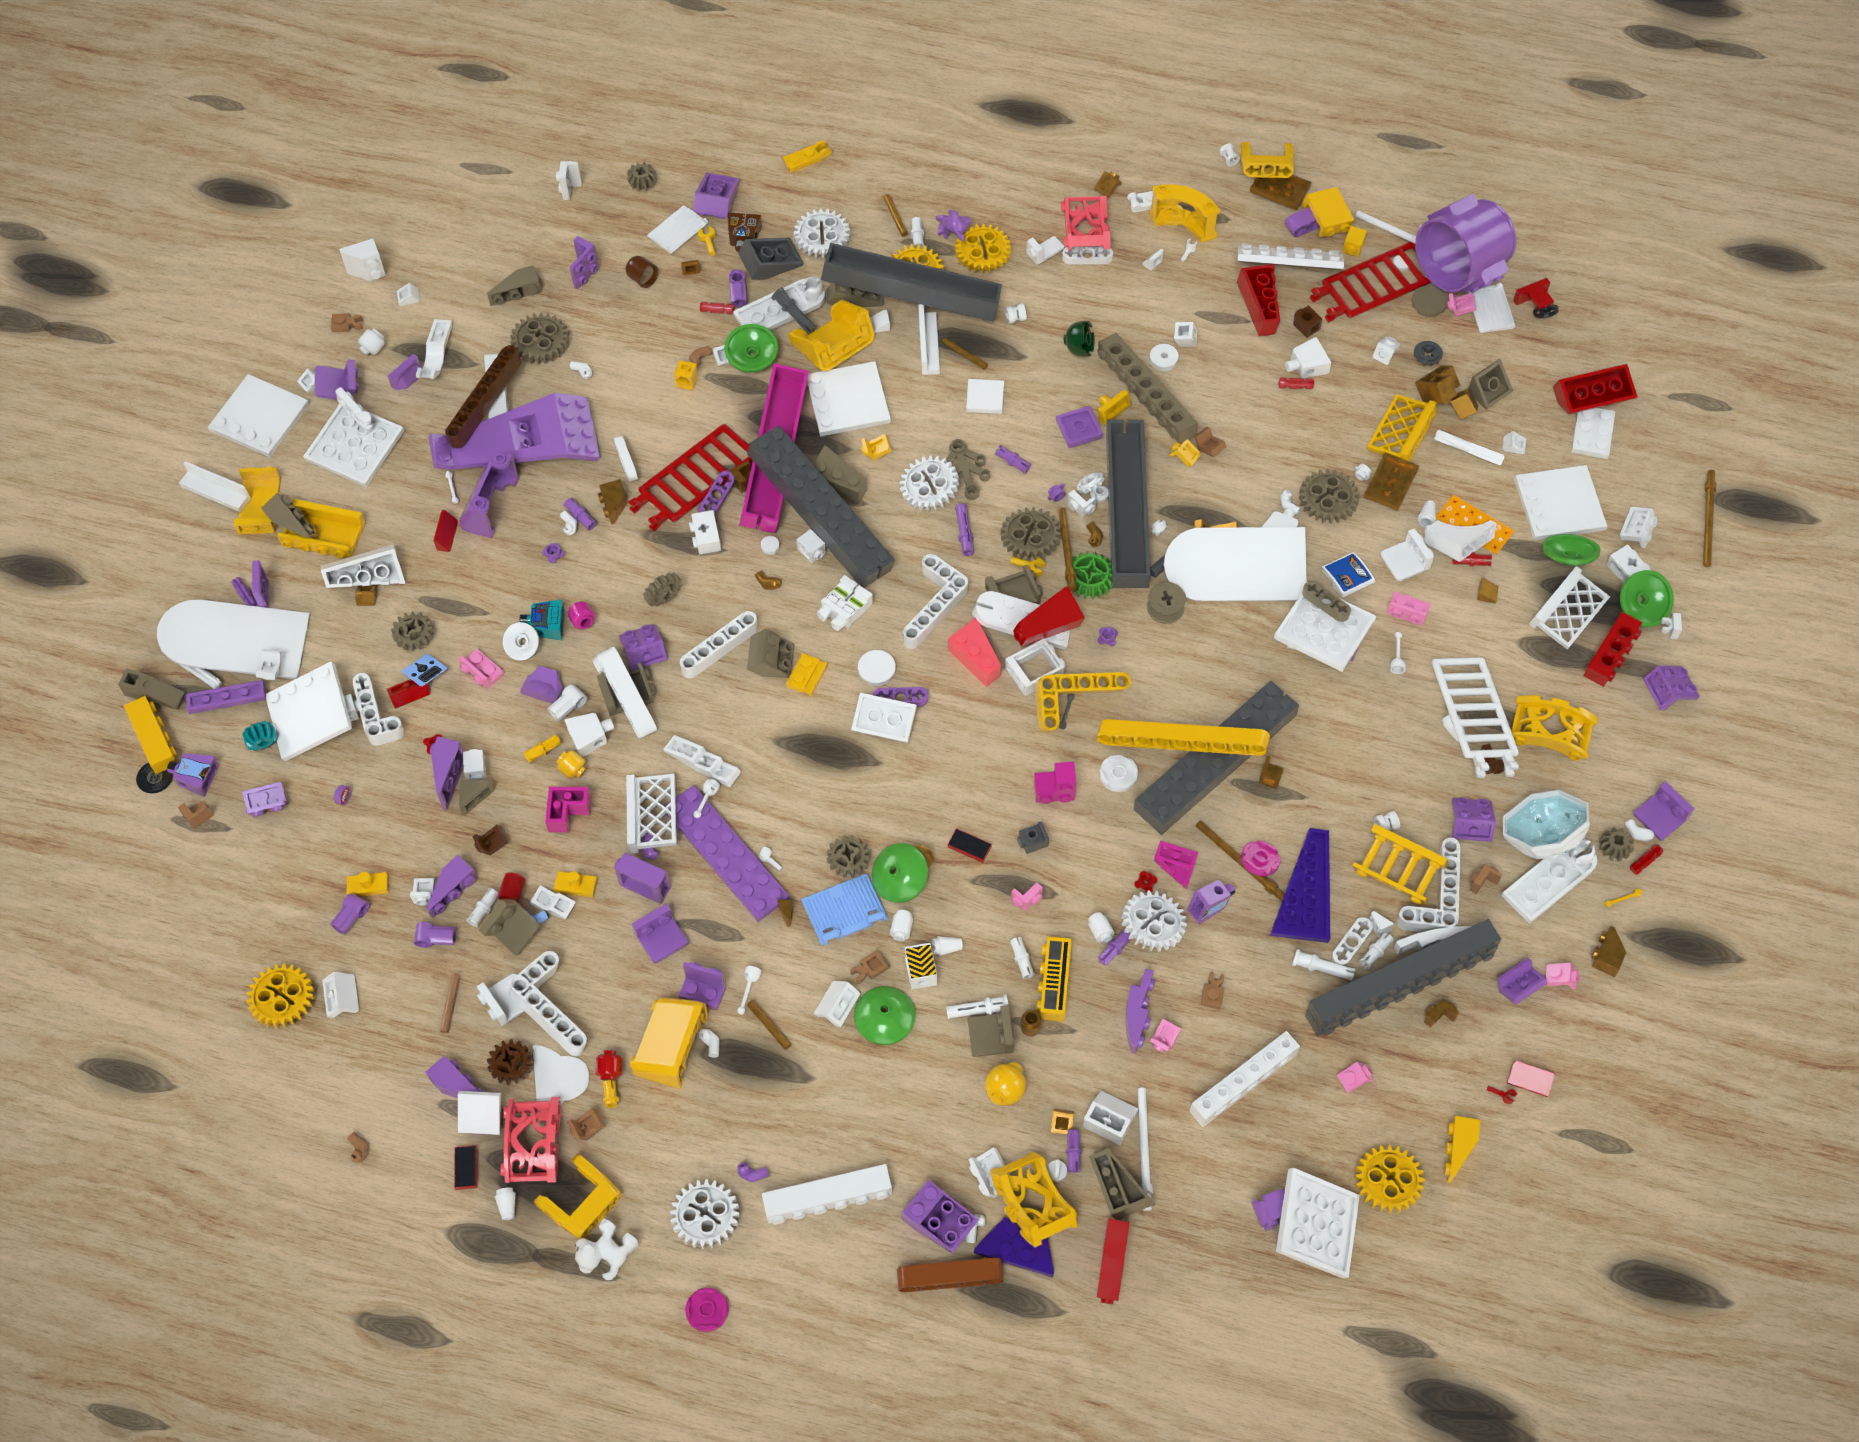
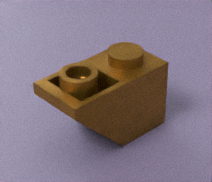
M621 479L599 485L600 493H597L600 503L605 505L603 508L605 518H609L611 524H615L627 505Z
M1610 926L1607 932H1602L1598 941L1602 943L1600 949L1596 947L1591 958L1594 959L1593 968L1615 977L1627 952L1615 927Z

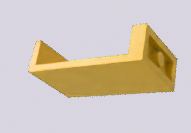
M248 467L239 469L243 480L242 485L245 486L251 499L244 509L239 512V518H234L233 525L237 533H275L276 524L268 518L261 508L276 493L279 494L280 475L277 468Z

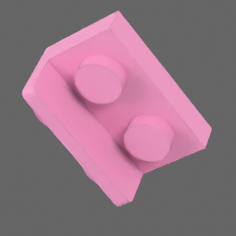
M1394 592L1387 614L1395 618L1408 620L1413 624L1423 625L1431 603Z
M478 649L472 652L466 659L463 656L459 657L461 670L465 674L473 676V680L479 686L483 685L486 689L504 675L503 670Z

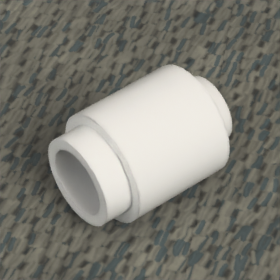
M906 910L896 911L890 930V935L894 940L905 941V939H909L913 923L911 912Z
M1101 912L1091 915L1088 918V926L1096 942L1104 944L1111 941L1115 933L1107 917Z

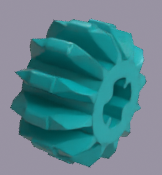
M262 721L261 723L251 724L242 733L245 745L249 750L253 751L269 748L277 740V733L271 722Z

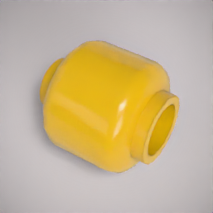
M574 750L563 752L556 762L558 764L557 769L568 779H573L576 776L580 778L586 771V768H584L585 759Z

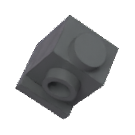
M1042 821L1038 822L1037 825L1019 831L1017 841L1020 848H1024L1026 854L1048 847L1049 837Z

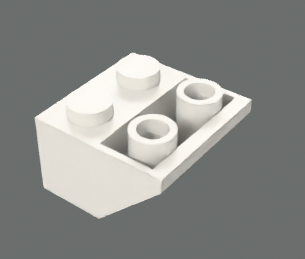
M1100 1091L1084 1117L1083 1128L1121 1145L1139 1109L1106 1092Z

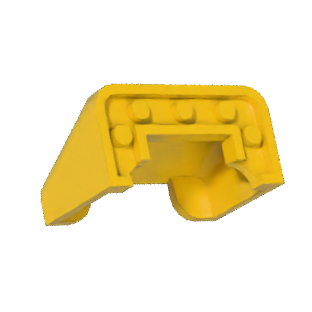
M841 299L831 308L830 315L832 320L808 336H806L804 330L794 329L788 333L789 340L818 369L825 372L830 371L873 342L875 335L867 309Z
M660 997L653 1002L651 1019L638 1052L631 1059L630 1067L634 1076L680 1089L683 1083V1078L680 1077L683 1070L685 1071L687 1057L697 1031L702 1027L701 1023L705 1024L708 1012L706 1004L700 1001Z

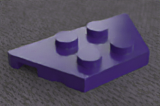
M1004 1217L974 1248V1254L986 1258H1000L1003 1263L1053 1278L1054 1270L1048 1238L1041 1240V1245L1033 1247L1021 1236L1019 1225L1012 1223L1007 1217Z

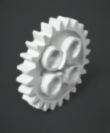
M820 209L818 213L813 210V214L806 212L807 217L801 216V221L797 220V226H794V238L798 248H802L803 253L808 251L809 256L814 253L815 258L819 255L824 258L830 243L847 246V241H850L849 223H846V218H842L841 214L836 216V211L829 213V209L825 212ZM820 222H823L824 245L821 244Z
M930 455L929 459L926 460L923 456L921 462L916 459L915 465L909 464L910 470L904 469L906 475H901L903 481H900V490L904 500L907 501L908 505L912 504L914 509L918 506L920 511L924 507H926L927 511L931 507L937 510V505L943 508V502L950 503L949 497L955 498L953 492H958L957 486L960 484L958 473H956V468L952 466L951 462L947 463L946 458L940 460L939 456H937L933 460L932 455ZM922 472H925L928 476L930 483L933 485L934 490L937 493L936 495H934V493L932 492Z
M1148 890L1146 896L1143 892H1140L1139 896L1133 895L1132 900L1129 899L1123 909L1121 919H1123L1122 926H1126L1124 933H1131L1129 940L1135 938V945L1142 943V949L1149 946L1150 951H1152L1156 947L1158 952H1160L1163 946L1167 951L1170 946L1175 947L1176 943H1179L1184 936L1187 923H1185L1186 916L1182 915L1184 910L1177 909L1179 903L1173 904V897L1167 900L1165 893L1161 897L1158 891L1152 895L1150 890Z
M708 1179L705 1180L704 1185H701L700 1181L697 1180L696 1187L689 1183L690 1190L688 1191L682 1188L683 1196L676 1195L678 1203H672V1207L676 1210L670 1211V1215L675 1217L670 1220L672 1225H676L673 1230L675 1233L680 1232L678 1238L683 1239L686 1237V1245L693 1241V1248H696L699 1243L703 1250L706 1244H709L712 1249L713 1242L721 1245V1238L728 1241L727 1233H735L731 1226H738V1221L735 1218L740 1217L739 1212H736L739 1209V1205L733 1204L736 1201V1197H730L731 1190L728 1189L724 1192V1184L717 1187L715 1180L712 1185H709ZM701 1196L707 1198V1201L703 1204L696 1202ZM692 1204V1205H694L697 1209L692 1208V1207H689V1205ZM718 1207H723L725 1209V1211L722 1214L714 1213L715 1209ZM708 1211L709 1216H707V1215H704L703 1217L701 1216V1213H700V1212H702V1213L705 1214V1213ZM689 1214L696 1216L692 1221H686L685 1217ZM714 1220L720 1221L721 1224L715 1223ZM706 1225L713 1226V1229L710 1232H704L702 1230L703 1227Z

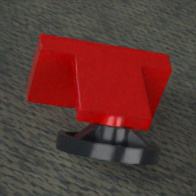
M1548 278L1516 290L1513 299L1515 304L1519 305L1532 300L1537 307L1533 310L1535 317H1551L1559 312L1558 306L1553 304L1554 300L1548 293L1551 283Z

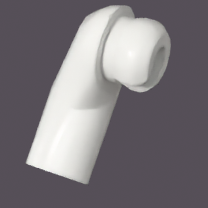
M701 1029L698 1035L709 1046L708 1056L712 1058L718 1057L719 1037L709 1029Z

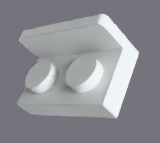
M1631 507L1620 533L1621 540L1638 541L1641 548H1646L1647 543L1651 540L1652 530L1657 525V517L1654 515L1653 509Z

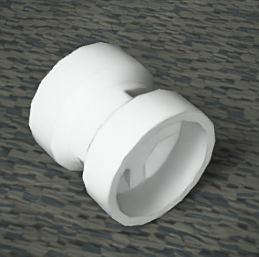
M1023 303L1017 304L1015 307H1005L1008 324L1015 323L1017 320L1025 321L1027 319Z
M1395 811L1388 812L1385 816L1378 815L1374 817V824L1392 831L1400 829V821Z

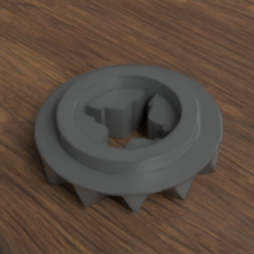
M1432 341L1420 342L1414 349V357L1417 358V362H1422L1423 366L1425 364L1430 366L1438 364L1443 356L1442 348ZM1425 352H1426L1427 354H1428V353H1431V356H1429V355L1424 356V355H1425Z

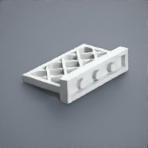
M1577 566L1529 623L1534 629L1538 626L1566 649L1572 645L1610 598L1609 595L1580 574L1582 570ZM1578 581L1586 586V591H1578ZM1592 594H1597L1603 600L1601 602H1593ZM1567 595H1575L1576 603H1568ZM1579 595H1587L1589 603H1581ZM1569 607H1577L1578 615L1570 616ZM1582 607H1590L1591 615H1583ZM1556 608H1565L1566 616H1557ZM1579 619L1581 627L1573 628L1571 620ZM1546 620H1554L1555 628L1550 629L1544 623ZM1558 620H1567L1568 628H1560ZM1561 632H1569V642L1562 638Z
M666 774L635 778V775H626L627 845L630 852L639 853V849L677 845L675 775ZM663 781H670L671 785L666 790L659 786ZM642 783H650L652 785L646 792L640 788ZM655 789H658L662 794L655 800L649 795ZM665 796L671 799V802L666 807L659 803ZM647 798L653 803L647 809H644L641 803ZM657 805L662 811L655 817L650 811ZM667 813L671 816V820L665 825L660 819ZM647 815L653 820L647 826H644L641 820ZM656 823L663 827L657 834L650 830ZM667 830L672 834V839L663 840L660 836ZM646 833L653 836L649 842L641 843V838Z

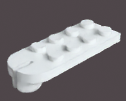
M808 277L784 287V292L795 300V305L804 314L820 308L825 301L823 282L821 283V280L817 277ZM775 292L733 311V315L740 326L758 324L768 328L770 331L795 319L788 312L783 311L776 300L773 301L771 299Z
M988 591L979 596L972 615L974 618L976 617L981 625L987 628L1014 635L1013 630L1017 623L1040 605L998 592ZM1070 630L1045 638V640L1055 648L1066 650Z
M1583 839L1576 848H1572L1570 851L1566 850L1563 855L1553 859L1544 858L1502 892L1501 896L1531 924L1594 871L1597 865L1595 845H1592L1585 855L1579 856L1588 848L1591 842Z

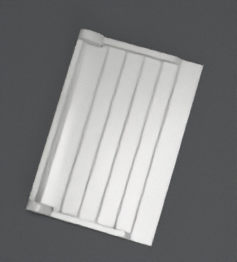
M683 205L651 231L647 237L672 254L709 222L706 218L700 217L690 208Z
M1502 283L1484 288L1480 287L1481 289L1473 292L1477 308L1473 313L1480 333L1508 330L1516 327Z

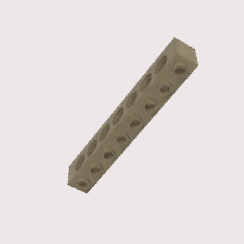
M1117 333L1098 341L1097 352L1099 357L1106 361L1110 370H1114L1119 380L1124 382L1129 391L1138 397L1139 402L1148 408L1149 413L1156 417L1160 426L1165 427L1172 439H1175L1180 444L1197 435L1198 422Z

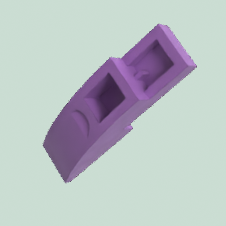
M1145 969L1140 987L1131 985L1126 1009V1034L1131 1053L1136 1054L1138 1047L1142 1048L1145 1039L1142 1033L1144 1029L1148 1030L1151 1018L1148 1017L1149 1010L1146 1009L1149 997L1146 996L1148 990H1153L1155 979H1152L1154 971Z

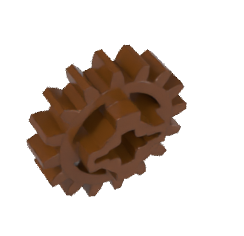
M510 1039L509 1044H506L503 1040L501 1047L494 1045L496 1051H490L489 1054L492 1058L487 1059L489 1064L487 1068L489 1072H492V1078L498 1077L499 1083L505 1080L507 1085H510L511 1080H514L517 1084L519 1077L523 1080L526 1079L524 1073H530L531 1071L528 1066L533 1065L532 1060H530L532 1055L531 1052H528V1047L526 1045L522 1047L521 1041L514 1044L513 1039ZM508 1057H510V1060H511V1062H512V1063H511V1065H512L511 1068H510V1065L508 1064V1061H509V1060H508Z

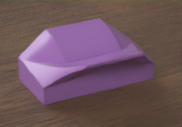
M412 354L388 375L390 385L395 390L407 389L419 379L416 378V372L418 368L422 367L415 354Z
M538 666L532 674L527 676L520 691L523 695L553 704L560 698L564 687L560 683L558 671Z

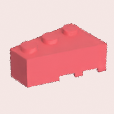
M976 617L948 638V651L986 687L1001 676V664Z

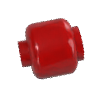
M604 1050V1054L596 1057L595 1074L600 1077V1080L616 1081L622 1075L623 1058L616 1055V1051Z

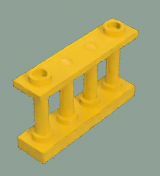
M1374 824L1371 832L1375 840L1362 865L1353 863L1352 866L1356 870L1355 873L1363 878L1369 876L1409 896V900L1418 905L1421 903L1427 905L1428 900L1423 894L1435 871L1439 870V868L1446 869L1448 859ZM1387 841L1393 844V849L1380 874L1370 870L1369 867L1381 844ZM1405 850L1411 853V858L1398 883L1388 879L1387 876L1399 853ZM1424 859L1429 862V867L1416 892L1406 888L1405 885L1417 862Z

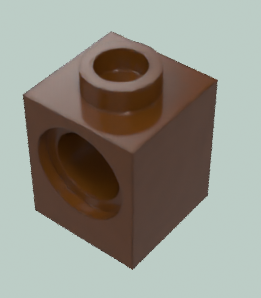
M1309 305L1296 311L1293 325L1306 338L1320 330L1322 318Z

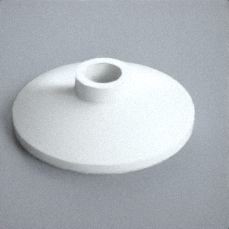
M518 622L508 627L503 636V647L511 658L527 660L536 653L539 646V636L534 627L523 622ZM523 638H525L526 640L525 645H522L521 640Z

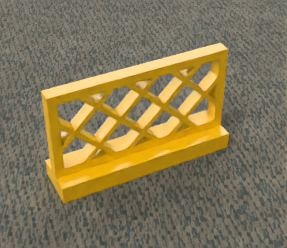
M1396 394L1367 445V450L1384 455L1386 452L1411 462L1437 414V402L1430 400L1429 403ZM1400 401L1406 403L1407 406L1398 408L1396 404ZM1420 407L1423 408V411L1414 413L1413 408ZM1410 411L1411 415L1402 417L1401 412ZM1398 415L1399 419L1390 421V416ZM1414 419L1415 425L1407 427L1405 422ZM1402 423L1404 428L1395 431L1393 426ZM1390 427L1392 432L1383 435L1382 429ZM1407 432L1408 438L1400 440L1398 435ZM1391 437L1396 438L1397 441L1390 444L1386 441V439ZM1383 441L1384 446L1377 447L1374 444L1375 442ZM1400 446L1401 451L1396 453L1391 451L1390 448Z

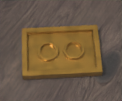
M1293 174L1289 178L1256 177L1250 187V192L1298 210L1311 187V181Z
M1385 452L1364 494V498L1398 511L1418 472L1419 465Z

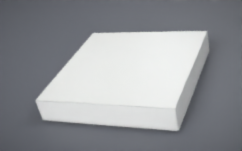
M968 379L966 412L1002 414L1004 381Z
M459 1091L458 1133L500 1135L501 1093Z

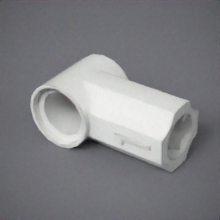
M570 684L564 689L562 696L547 709L556 721H561L574 708H581L586 703L588 697L574 684Z

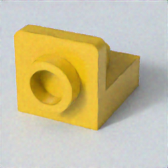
M1189 440L1180 444L1175 442L1171 446L1172 451L1168 454L1170 457L1177 455L1188 468L1201 455Z

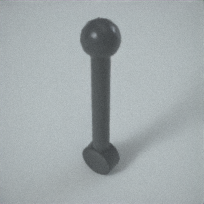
M1074 694L1067 695L1068 702L1063 719L1059 723V728L1062 730L1066 728V719L1071 702L1075 698Z

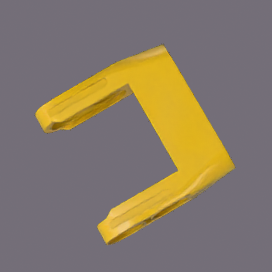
M1241 142L1240 160L1242 171L1248 177L1289 178L1294 172L1293 143L1284 144V156L1251 155L1250 143Z
M576 1154L571 1161L582 1175L597 1186L571 1216L567 1215L547 1197L539 1195L533 1202L565 1231L581 1239L586 1238L617 1204L622 1193L603 1173L581 1155Z

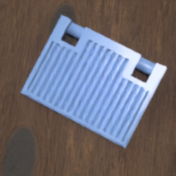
M867 873L801 899L821 946L828 944V940L833 938L841 939L873 926V922L878 920L883 922L888 919ZM877 910L876 913L871 914V915H868V913H871V912ZM831 928L833 929L832 931H829L827 933L823 932Z

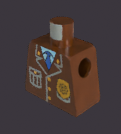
M728 212L730 245L735 246V250L739 252L746 239L758 238L762 228L761 215Z

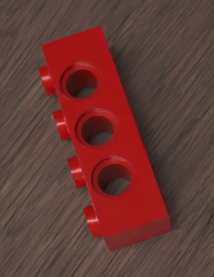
M1621 612L1588 665L1584 677L1602 687L1606 685L1607 681L1612 682L1617 673L1614 671L1615 668L1622 666L1625 660L1623 655L1625 653L1629 654L1634 646L1631 642L1633 639L1637 641L1641 635L1642 630H1640L1643 622Z

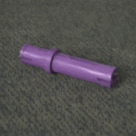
M961 503L955 507L960 533L958 538L962 545V554L964 556H971L974 553L972 544L973 534L970 531L967 505Z

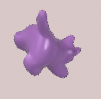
M949 210L948 216L937 215L936 220L940 222L937 234H942L947 239L952 232L963 242V233L967 231L971 224V219L967 216L960 217L955 210Z

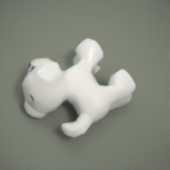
M603 1219L599 1224L602 1236L597 1242L594 1243L585 1238H581L576 1242L575 1260L579 1265L580 1271L583 1273H591L598 1266L601 1259L606 1260L611 1266L610 1271L602 1275L604 1279L612 1280L617 1275L619 1268L625 1263L627 1256L636 1250L639 1244L635 1237L626 1233L622 1239L623 1246L619 1247L612 1239L617 1231L615 1229L616 1226L609 1220Z

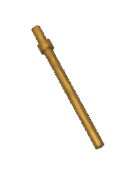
M1708 470L1707 482L1705 483L1707 496L1704 567H1710L1712 560L1714 492H1716L1717 487L1715 470Z
M1060 508L1058 513L1066 566L1065 580L1068 582L1070 591H1075V580L1077 577L1076 571L1073 569L1066 510Z
M1202 821L1196 824V827L1260 882L1270 895L1273 894L1282 902L1284 893L1274 881H1269L1265 876H1258L1248 871L1241 862L1240 854Z

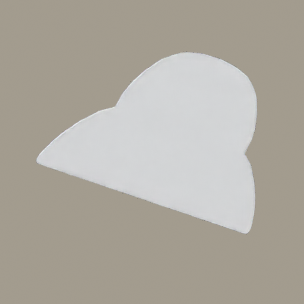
M533 1045L537 1101H550L551 1097H560L561 1106L564 1101L574 1099L586 1090L589 1083V1072L586 1064L581 1059L572 1056H560L549 1048Z

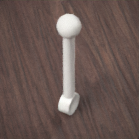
M447 471L445 476L449 481L453 497L452 503L457 504L459 499L456 497L452 482L453 474L451 471Z

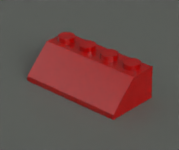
M1627 364L1559 379L1553 386L1558 404L1568 414L1638 398Z

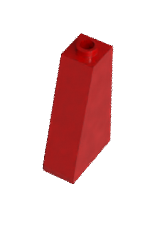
M1066 586L1019 621L1013 630L1014 638L1023 647L1079 627L1085 617L1069 587Z
M1113 1219L1107 1220L1097 1298H1101L1100 1303L1113 1305L1114 1301L1119 1300L1130 1222Z

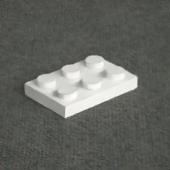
M1594 408L1577 412L1571 452L1608 459L1615 411Z
M860 693L851 730L908 743L917 705Z

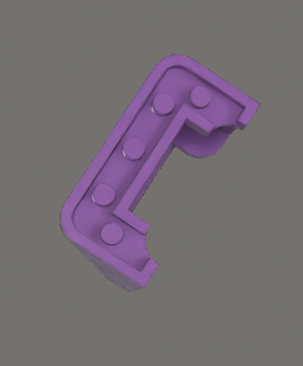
M505 452L494 454L481 472L459 520L460 526L464 531L493 538L495 528L490 525V518L487 515L495 489L504 492L507 485L512 484V486H516L519 480L512 454Z

